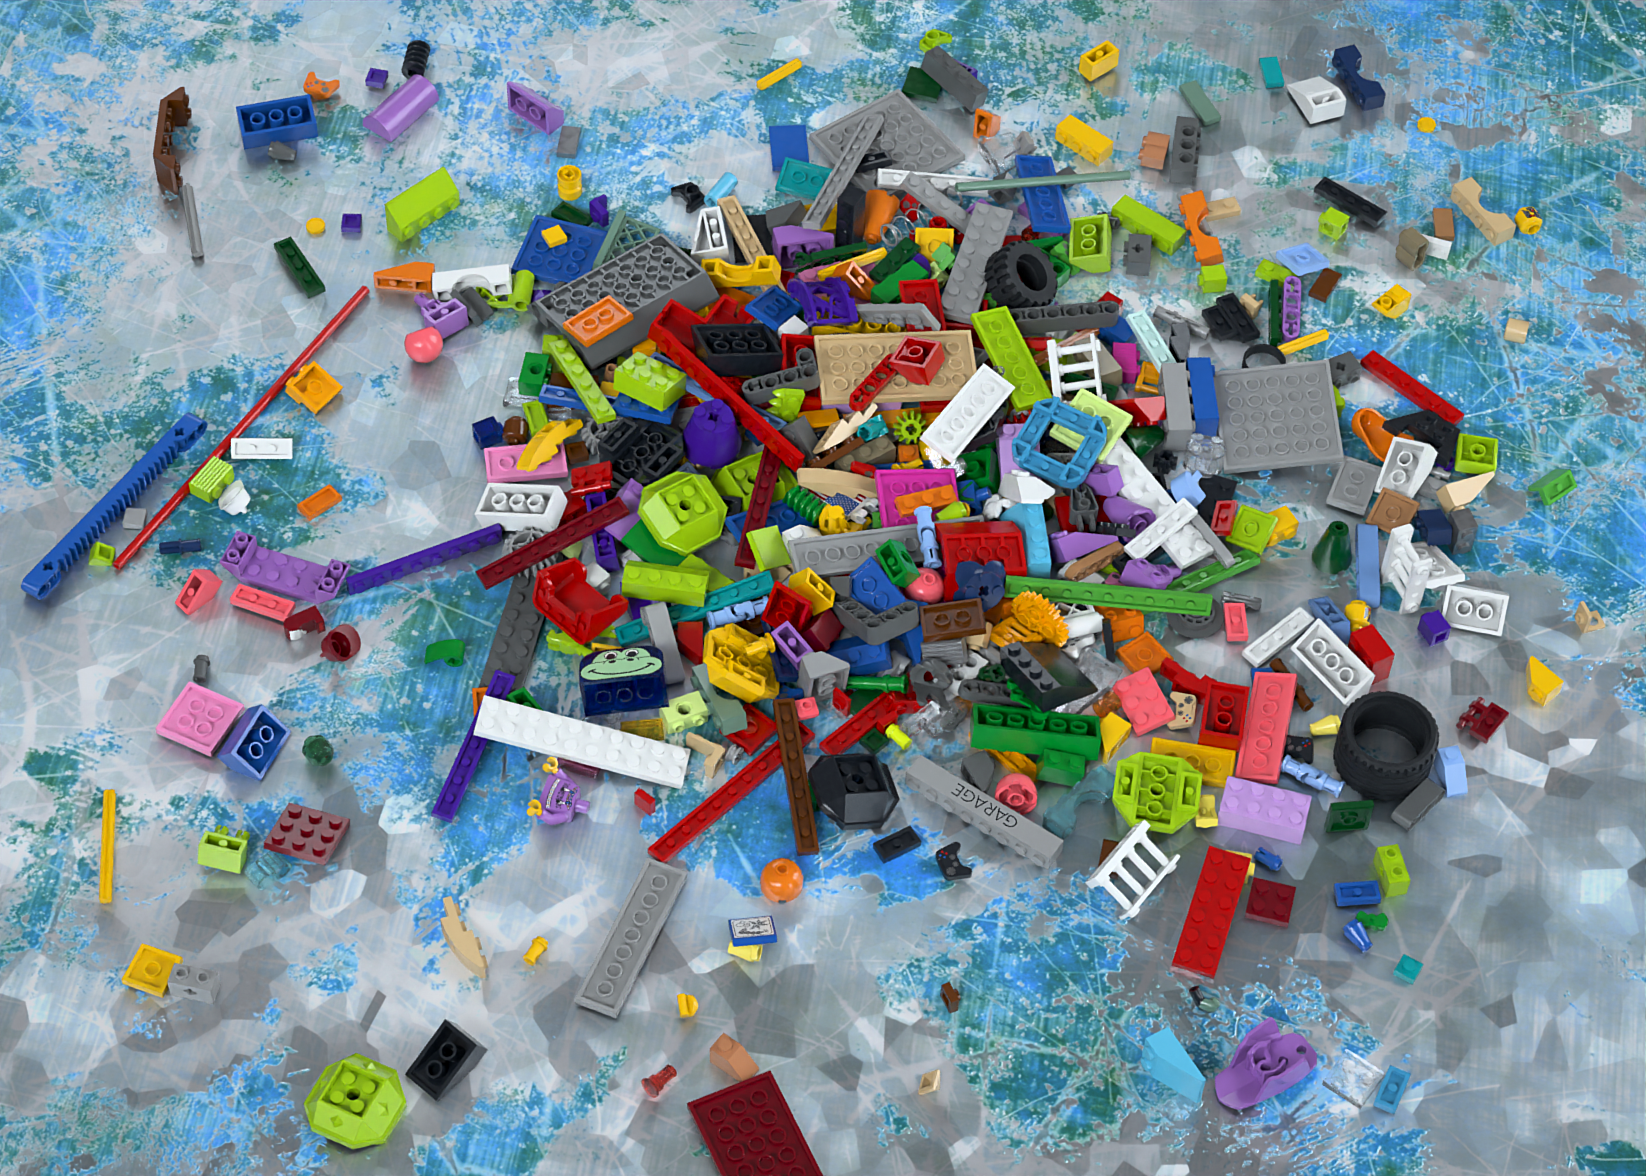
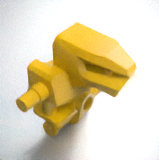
M827 504L819 516L820 533L822 536L864 531L872 521L869 517H865L867 521L863 525L852 521L847 522L842 507Z

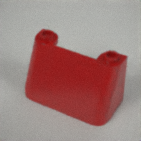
M574 557L537 571L532 600L538 611L578 644L584 645L591 642L625 614L629 601L620 594L612 596L610 601L586 582L587 568Z

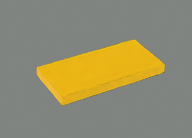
M1152 737L1150 753L1183 758L1195 770L1203 774L1201 785L1225 789L1227 777H1233L1236 758L1235 750Z

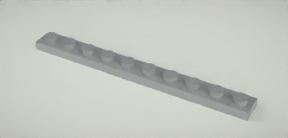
M866 114L804 217L802 221L803 229L821 230L837 203V198L844 191L884 122L883 115Z

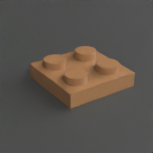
M1383 487L1365 523L1377 525L1378 530L1390 535L1393 528L1412 523L1420 503Z

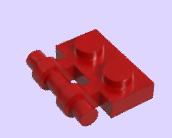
M607 461L571 469V484L573 488L570 491L572 497L578 495L583 497L587 493L596 491L601 493L605 489L612 488L611 462Z

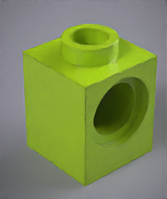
M1329 207L1326 212L1321 213L1318 219L1320 223L1318 231L1338 240L1347 230L1350 216Z

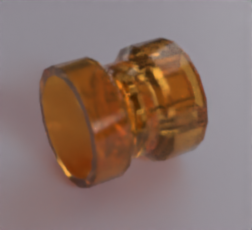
M1107 691L1102 696V699H1098L1092 704L1094 712L1100 718H1106L1110 712H1115L1122 707L1120 698L1112 691Z

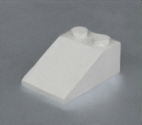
M1394 436L1374 492L1380 494L1382 488L1385 487L1412 499L1431 472L1438 452L1430 444Z

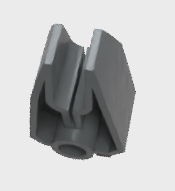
M1082 483L1081 492H1078L1076 488L1071 489L1069 523L1076 525L1077 532H1083L1084 525L1087 524L1089 525L1090 532H1095V522L1097 521L1099 507L1091 488L1087 484Z

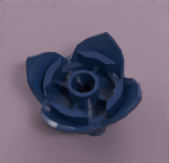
M992 560L988 561L984 566L974 561L958 562L955 580L959 588L954 592L953 602L981 598L983 612L995 607L1005 594L1006 573L1002 562Z

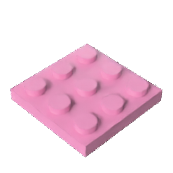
M189 681L155 728L156 733L212 757L245 710L244 704Z

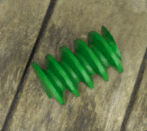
M800 485L791 488L784 496L783 503H787V506L793 508L801 517H806V520L812 522L813 526L819 525V516L827 503L824 502L819 505L821 499L817 498L813 501L815 494L811 493L807 496L808 489L805 488L801 492L802 486Z

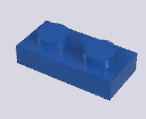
M1377 880L1334 883L1333 889L1337 907L1378 904L1381 902Z

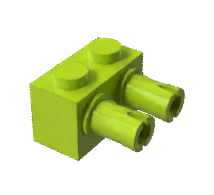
M217 825L214 832L205 831L198 845V864L240 874L247 860V843L250 834L244 831L243 835H241L242 830H238L235 837L227 836L229 829L223 826L222 830H220L221 825Z

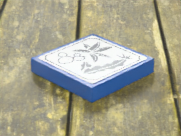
M772 915L728 920L734 947L777 942Z

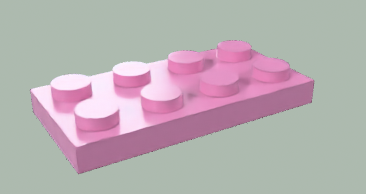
M564 441L556 446L558 452L552 456L551 460L542 462L536 470L531 472L517 470L516 467L527 444L484 448L487 482L509 483L568 477Z

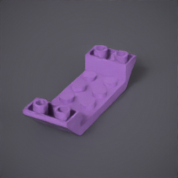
M236 531L220 560V564L241 582L314 604H320L335 598L351 568V564L331 559L326 567L257 546L256 536Z

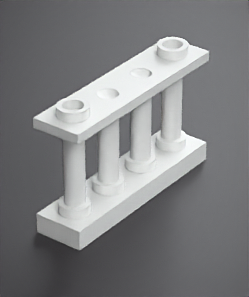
M1094 333L1090 334L1091 343L1068 347L1057 346L1055 339L1047 340L1053 396L1059 397L1060 402L1068 406L1071 401L1063 400V394H1066V391L1079 390L1081 388L1096 387L1097 396L1107 401L1106 394L1102 393L1098 359L1101 345L1100 340H1096ZM1092 351L1093 361L1064 366L1059 364V358L1062 355ZM1094 369L1095 379L1066 384L1061 382V376H1064V373Z
M1411 524L1391 530L1380 570L1381 583L1392 582L1402 598L1399 609L1400 615L1414 613L1419 610L1433 563L1432 558L1421 561L1410 543L1414 532Z
M1146 820L1135 824L1085 882L1091 889L1098 885L1100 887L1103 886L1125 908L1119 916L1121 920L1127 917L1133 918L1140 911L1139 906L1162 878L1166 874H1170L1177 867L1176 862L1180 858L1178 854L1167 858L1146 837V831L1150 827ZM1136 842L1141 843L1162 865L1156 873L1134 851L1135 848L1133 846ZM1124 857H1128L1150 879L1144 887L1122 866L1121 860ZM1111 872H1116L1137 893L1131 902L1109 880L1110 877L1108 875Z

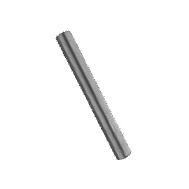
M186 183V185L181 187L191 253L195 258H199V256L203 255L193 187Z

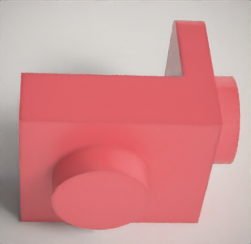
M814 697L795 700L798 721L819 716V710Z

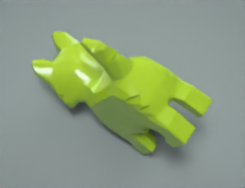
M611 624L598 637L616 638L617 635L611 631L616 627ZM551 629L546 636L547 642H549L547 644L548 649L561 651L566 655L578 654L584 657L594 655V651L578 644L564 631L556 634Z

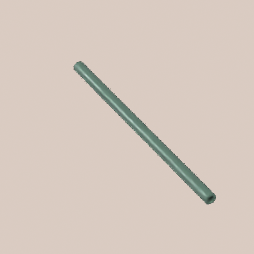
M1128 170L955 183V191L967 192L1130 180L1131 173Z

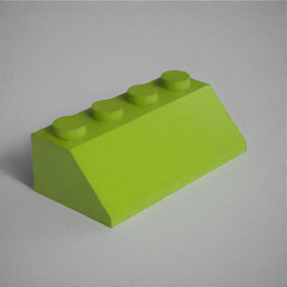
M445 167L436 170L384 204L387 230L398 240L404 242L460 205L459 191Z
M628 560L623 573L622 596L704 607L710 571Z

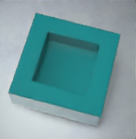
M1403 954L1393 975L1413 985L1424 964Z

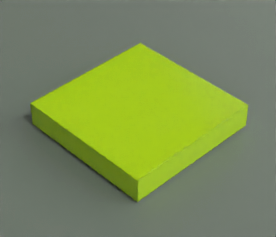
M1242 504L1235 517L1231 536H1226L1225 541L1262 555L1278 518Z
M777 525L746 533L760 572L791 564Z

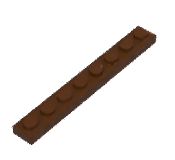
M794 698L773 699L772 705L797 856L818 855L820 850Z

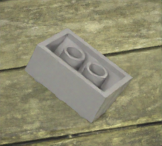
M822 651L805 654L801 657L799 678L797 680V687L803 689L804 692L803 699L814 697L816 703L833 699V689L836 687L845 694L850 665Z

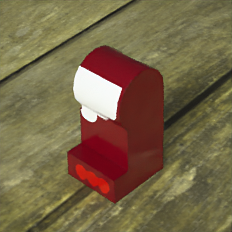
M316 605L289 616L283 623L285 636L287 639L294 641L314 630L318 634L326 631L324 619Z

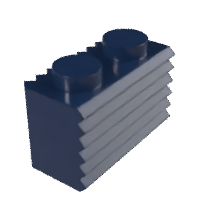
M1441 509L1417 511V517L1414 518V528L1419 530L1420 539L1425 540L1429 547L1431 545H1450L1452 527Z

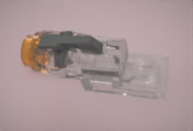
M956 696L948 702L951 706L950 710L944 711L932 700L902 723V732L909 738L917 736L922 729L933 738L941 735L943 732L951 733L966 718L972 708V703L970 700Z

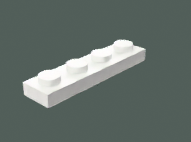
M1182 498L1124 546V551L1132 559L1146 558L1198 514V510L1185 498Z
M1301 607L1297 608L1244 649L1242 656L1258 668L1307 630L1314 623L1315 619Z

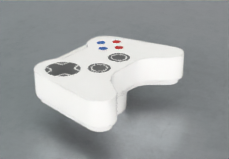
M1094 634L1068 639L1059 649L1068 658L1075 659L1083 654V647L1094 644L1096 639Z

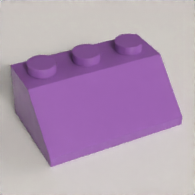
M512 81L507 82L508 109L548 135L564 124V110L559 106L554 105L548 99L540 96L533 89L523 84Z

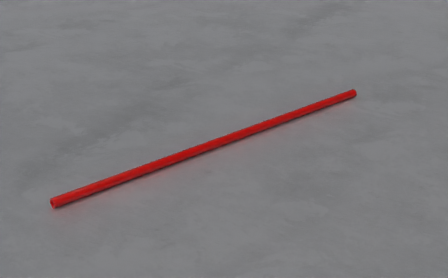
M362 286L116 558L112 563L116 569L121 570L190 493L189 482L213 456L220 459L231 447V438H239L286 386V382L297 374L368 295L370 291L366 286Z

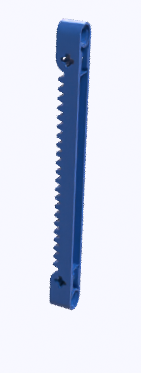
M190 412L183 415L25 576L21 589L38 600L44 599L61 581L60 572L68 571L67 565L73 566V560H79L78 554L84 555L83 549H90L89 543L94 544V538L99 539V533H105V527L110 528V522H116L115 516L121 517L120 511L125 512L126 506H132L131 500L136 501V495L141 496V490H147V485H152V479L157 480V474L162 475V469H168L167 463L172 464V458H178L177 452H186L204 435L207 429V422Z

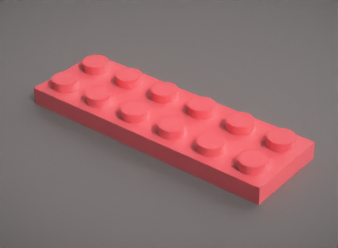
M1255 672L1235 778L1256 783L1278 784L1297 686V674Z

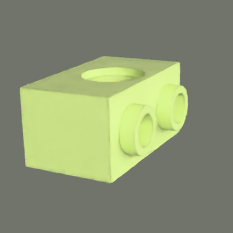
M699 691L659 703V715L668 735L682 732L684 729L693 726H701L708 722V709Z

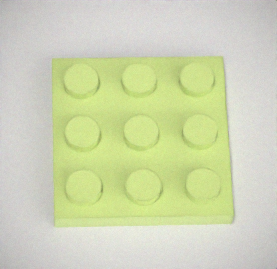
M1081 388L1069 406L1092 417L1098 415L1102 418L1107 429V442L1096 462L1101 464L1131 423L1133 416ZM1056 423L1049 434L1076 451L1085 438Z

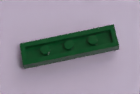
M291 236L274 243V249L308 299L326 292L325 285Z
M1271 279L1268 290V345L1277 348V344L1282 341V332L1279 331L1282 325V317H1279L1282 310V302H1279L1282 288H1278V280Z

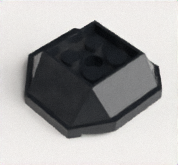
M623 417L597 443L600 463L611 462L612 481L622 487L631 478L643 487H646L662 479L685 456L682 433L664 423L641 418Z
M875 754L821 755L807 773L819 809L827 817L835 821L841 830L882 828L900 800L888 765L882 763Z

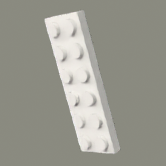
M983 363L923 433L920 440L950 463H953L1013 392L1015 387Z

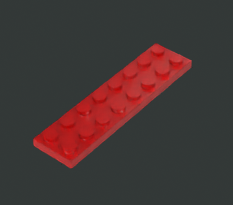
M937 279L899 281L898 289L901 303L924 304L941 324L939 331H947ZM905 325L906 332L932 331V327L924 326L922 330L916 329L915 325ZM952 400L919 401L921 414L942 412Z

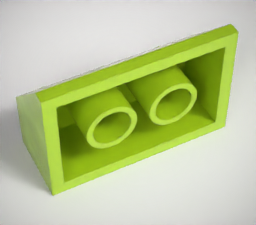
M1108 214L1070 218V264L1090 273L1111 271L1112 228Z

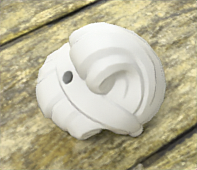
M992 495V498L987 499L983 508L984 521H1000V514L1018 502L1006 498L1002 499L999 495Z

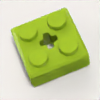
M1459 433L1456 445L1455 471L1479 475L1493 471L1495 474L1498 439Z

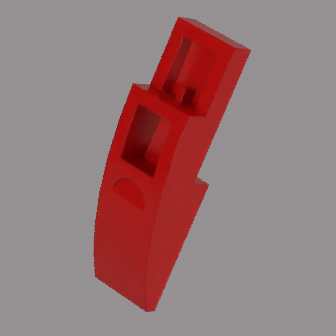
M1168 657L1161 663L1159 674L1172 682L1171 690L1173 692L1194 695L1197 699V704L1204 706L1208 680H1217L1210 678L1206 674L1199 679L1194 673L1187 671L1179 663L1172 661Z

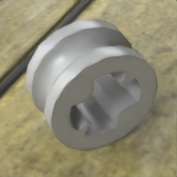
M732 744L726 753L725 760L727 762L732 761L733 765H737L743 756L744 749L742 747L737 748L736 744Z

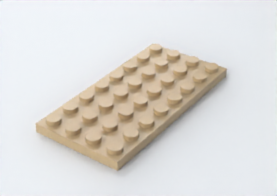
M971 330L814 335L816 364L821 380L819 385L821 405L849 404L851 393L888 354L896 351L905 335L940 341L945 360L929 386L912 383L898 372L872 402L953 400L977 372ZM884 373L876 374L879 379L887 377ZM870 385L864 387L865 390L868 392H872L875 390V388ZM861 395V398H860L858 401H854V402H856V403L859 402V401L861 402L863 396Z

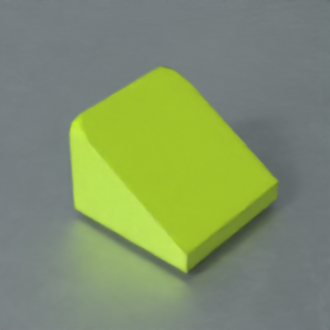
M96 541L90 550L88 564L112 566L116 548Z

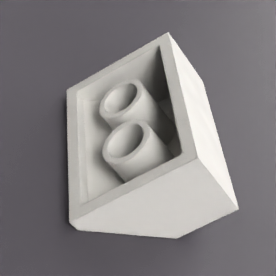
M1457 583L1454 585L1447 584L1445 586L1441 614L1451 627L1501 636L1509 595L1506 592Z

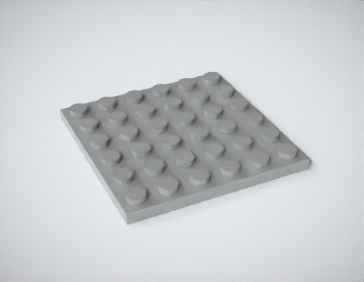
M899 89L809 135V139L836 165L866 114L883 115L884 122L865 154L886 149L892 158V165L882 169L941 173L965 160V154ZM878 169L869 170L865 173H856L855 171L850 179L855 186L865 191L866 194L867 191L874 189L887 191V195L891 197L892 195L897 196L905 192L898 189L877 188Z
M1329 359L1215 371L1213 379L1219 413L1218 432L1224 474L1344 462Z

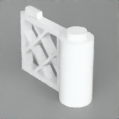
M1049 601L1050 605L1055 604V610L1061 608L1069 611L1068 615L1063 616L1065 617L1063 622L1068 624L1066 627L1069 631L1067 634L1069 636L1068 639L1103 630L1102 619L1104 617L1095 612L1093 605H1085L1088 610L1080 611L1075 609L1077 604H1073L1071 607L1062 602Z

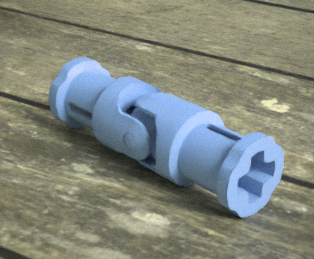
M921 506L914 510V515L917 516L918 525L916 528L921 543L920 550L924 555L925 562L923 567L936 569L942 565V562L937 552L939 546L936 541L935 524L931 519L932 508Z
M764 596L763 599L751 602L749 600L741 604L726 606L723 610L716 612L708 611L707 619L710 628L715 629L716 626L726 623H738L755 618L756 615H760L764 611L768 597Z
M1290 755L1285 757L1281 766V772L1285 771L1295 776L1297 780L1315 789L1325 790L1335 795V798L1340 797L1346 782H1340L1330 777L1329 773L1321 771L1310 764L1300 763L1292 759Z

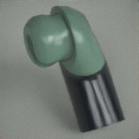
M1199 986L1189 989V993L1198 1008L1209 1013L1215 1012L1219 1008V1000L1211 997L1209 1000L1204 998Z

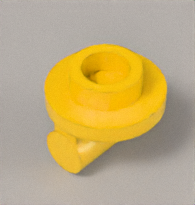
M684 993L677 995L680 1017H692L698 1009V1002L695 997Z

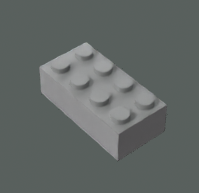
M1185 363L1161 364L1157 388L1158 396H1164L1166 420H1163L1162 423L1164 450L1188 451L1189 444L1193 443V432H1195L1196 425L1195 420L1191 418V415L1194 413L1193 404H1190L1189 400L1192 397L1191 387H1188L1187 382L1190 381V372L1186 370Z

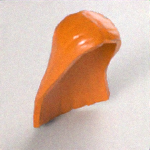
M1361 408L1352 417V431L1357 437L1362 439L1376 458L1385 462L1394 435L1382 428L1386 419L1379 412L1371 408ZM1403 432L1397 436L1414 441V436Z

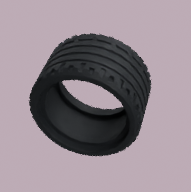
M1377 691L1355 699L1343 714L1333 750L1334 765L1341 779L1351 789L1368 798L1392 801L1408 797L1429 776L1439 744L1436 720L1432 717L1431 712L1419 701L1398 692ZM1368 729H1386L1396 732L1413 745L1417 756L1402 763L1380 761L1366 754L1357 744L1355 736Z

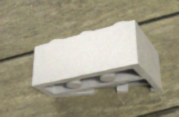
M720 206L700 210L697 232L690 254L691 258L699 266L702 259L720 258L724 262L730 263Z

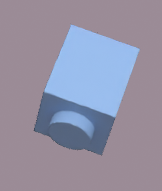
M1458 745L1437 749L1433 763L1442 787L1446 790V797L1467 794L1465 762Z

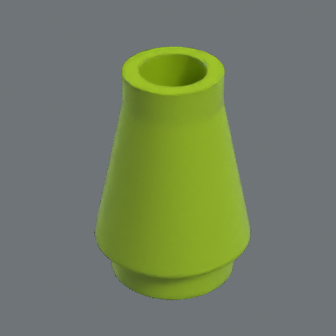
M954 501L935 514L936 521L967 516L966 509L961 501Z

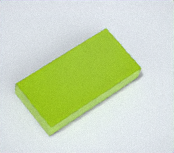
M539 400L522 403L532 437L549 423L543 403L539 402Z

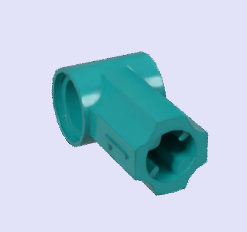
M879 414L858 426L856 434L861 436L862 440L866 442L890 431L882 415Z

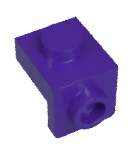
M603 194L589 202L590 215L593 221L602 228L609 225V212L606 210L607 196Z

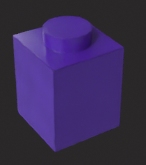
M1436 610L1423 614L1417 629L1431 647L1448 640L1451 626L1441 612Z

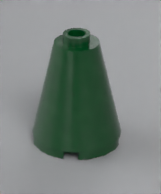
M1158 425L1127 427L1121 438L1141 460L1164 441V431Z
M1334 521L1330 523L1314 546L1311 559L1316 564L1318 570L1334 575L1340 571H1346L1351 565L1352 552L1349 528L1344 522Z

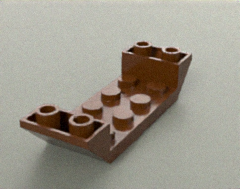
M185 87L178 88L160 100L153 149L157 180L174 195H179V188L183 186V177L179 176L181 166L180 163H177L176 155H171L170 146H173V135L171 134L175 132V126H188V119L192 117V110L188 108L189 95L186 94Z

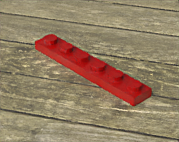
M1372 350L1361 359L1360 364L1363 368L1424 411L1430 410L1435 412L1439 417L1447 422H1451L1454 426L1463 420L1464 413L1376 351Z

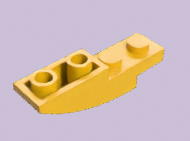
M581 419L550 421L525 447L516 465L517 470L531 472L536 470L542 462L551 460L552 456L558 452L556 446L563 443V439L577 434V430L583 427Z

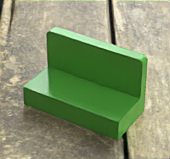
M1554 469L1530 485L1528 490L1539 491L1543 504L1550 506L1575 489L1577 484L1570 469Z

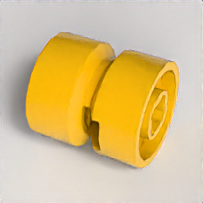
M573 165L561 167L557 172L558 195L563 200H576L582 194L581 170Z

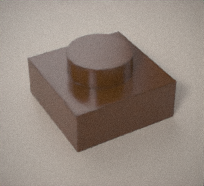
M584 441L564 445L570 465L589 461V454Z
M950 982L942 984L940 997L950 1014L958 1011L959 1001L961 1000L958 990L956 988L953 989Z

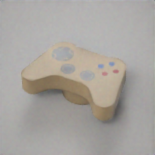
M1172 692L1170 698L1177 705L1175 720L1168 722L1167 726L1170 730L1194 726L1198 703L1196 697L1191 694Z

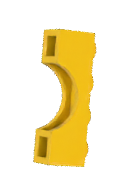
M775 255L756 256V260L746 266L731 265L720 258L702 259L701 267L707 272L715 288L779 284L782 269Z

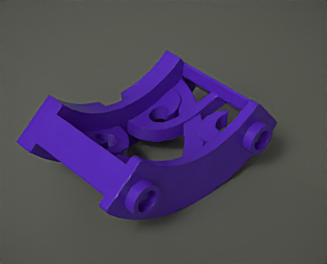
M827 277L825 281L803 282L799 278L789 279L787 291L790 293L791 299L796 298L801 303L804 309V319L808 327L852 326L858 322L854 298L849 297L850 288L845 281H841V277ZM814 294H827V297H830L829 303ZM816 311L821 313V318L824 317L825 311L829 312V319H817ZM833 315L841 317L837 319H832Z

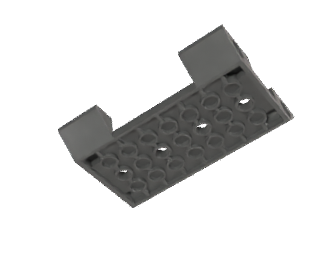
M660 233L527 305V309L548 329L555 325L568 337V341L578 357L592 370L647 340L652 322L662 312V309L670 299L675 300L695 313L719 300L720 296L707 272L666 235ZM608 295L633 314L634 319L589 347H585L567 332L562 324L572 318L569 317L570 315H577Z

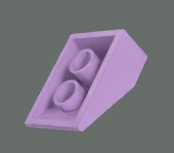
M1025 423L1003 424L999 438L996 439L1001 481L1004 473H1011L1012 469L1024 470L1013 462L1012 441L1014 437H1017ZM1038 442L1034 450L1040 453V444ZM1029 473V475L1034 476V477H1037L1038 479H1040V480L1042 481L1041 477H1039V476H1037V475H1035V474Z

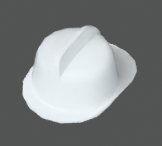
M238 480L223 491L218 504L220 510H225L231 515H236L239 512L246 514V506L251 498L244 489L242 481Z

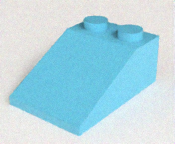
M1167 1027L1147 1037L1141 1057V1064L1144 1070L1149 1071L1153 1078L1195 1103L1200 1102L1206 1079L1170 1028Z

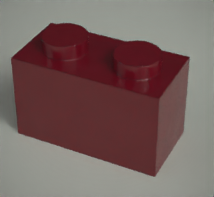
M827 609L816 614L799 634L813 652H826L831 647L830 643L840 637L838 633L844 626L833 612Z

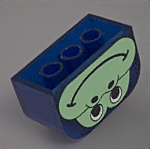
M637 646L596 651L586 655L580 661L579 686L585 717L669 707V686L664 656L659 648L654 646Z

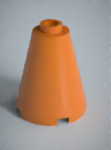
M878 189L867 191L863 238L869 244L881 242L880 227L883 224H891L900 207V200L895 195H892V197L887 195V191ZM884 226V227H883V234H884V235H885V233H886V231H887V229H888L887 226Z

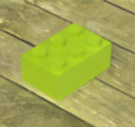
M637 351L615 369L613 389L663 412L685 394L687 374Z

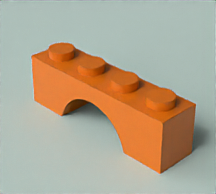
M1200 190L1180 196L1182 204H1178L1181 215L1185 214L1186 220H1183L1185 228L1191 232V235L1188 237L1191 247L1195 246L1196 251L1193 252L1196 263L1200 262L1201 267L1223 263L1224 259L1218 238L1207 236L1199 230L1201 221L1209 215L1203 191Z

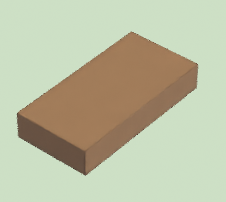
M1433 208L1434 237L1446 241H1454L1452 209Z

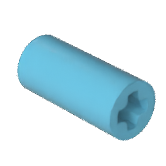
M725 172L704 197L706 205L717 207V199L727 197L738 184L736 176L730 172Z

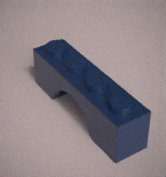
M1355 44L1335 49L1332 65L1339 72L1340 78L1346 83L1348 91L1353 94L1357 105L1361 107L1363 112L1383 107L1386 93L1379 82L1364 79L1357 73L1360 70L1362 55Z

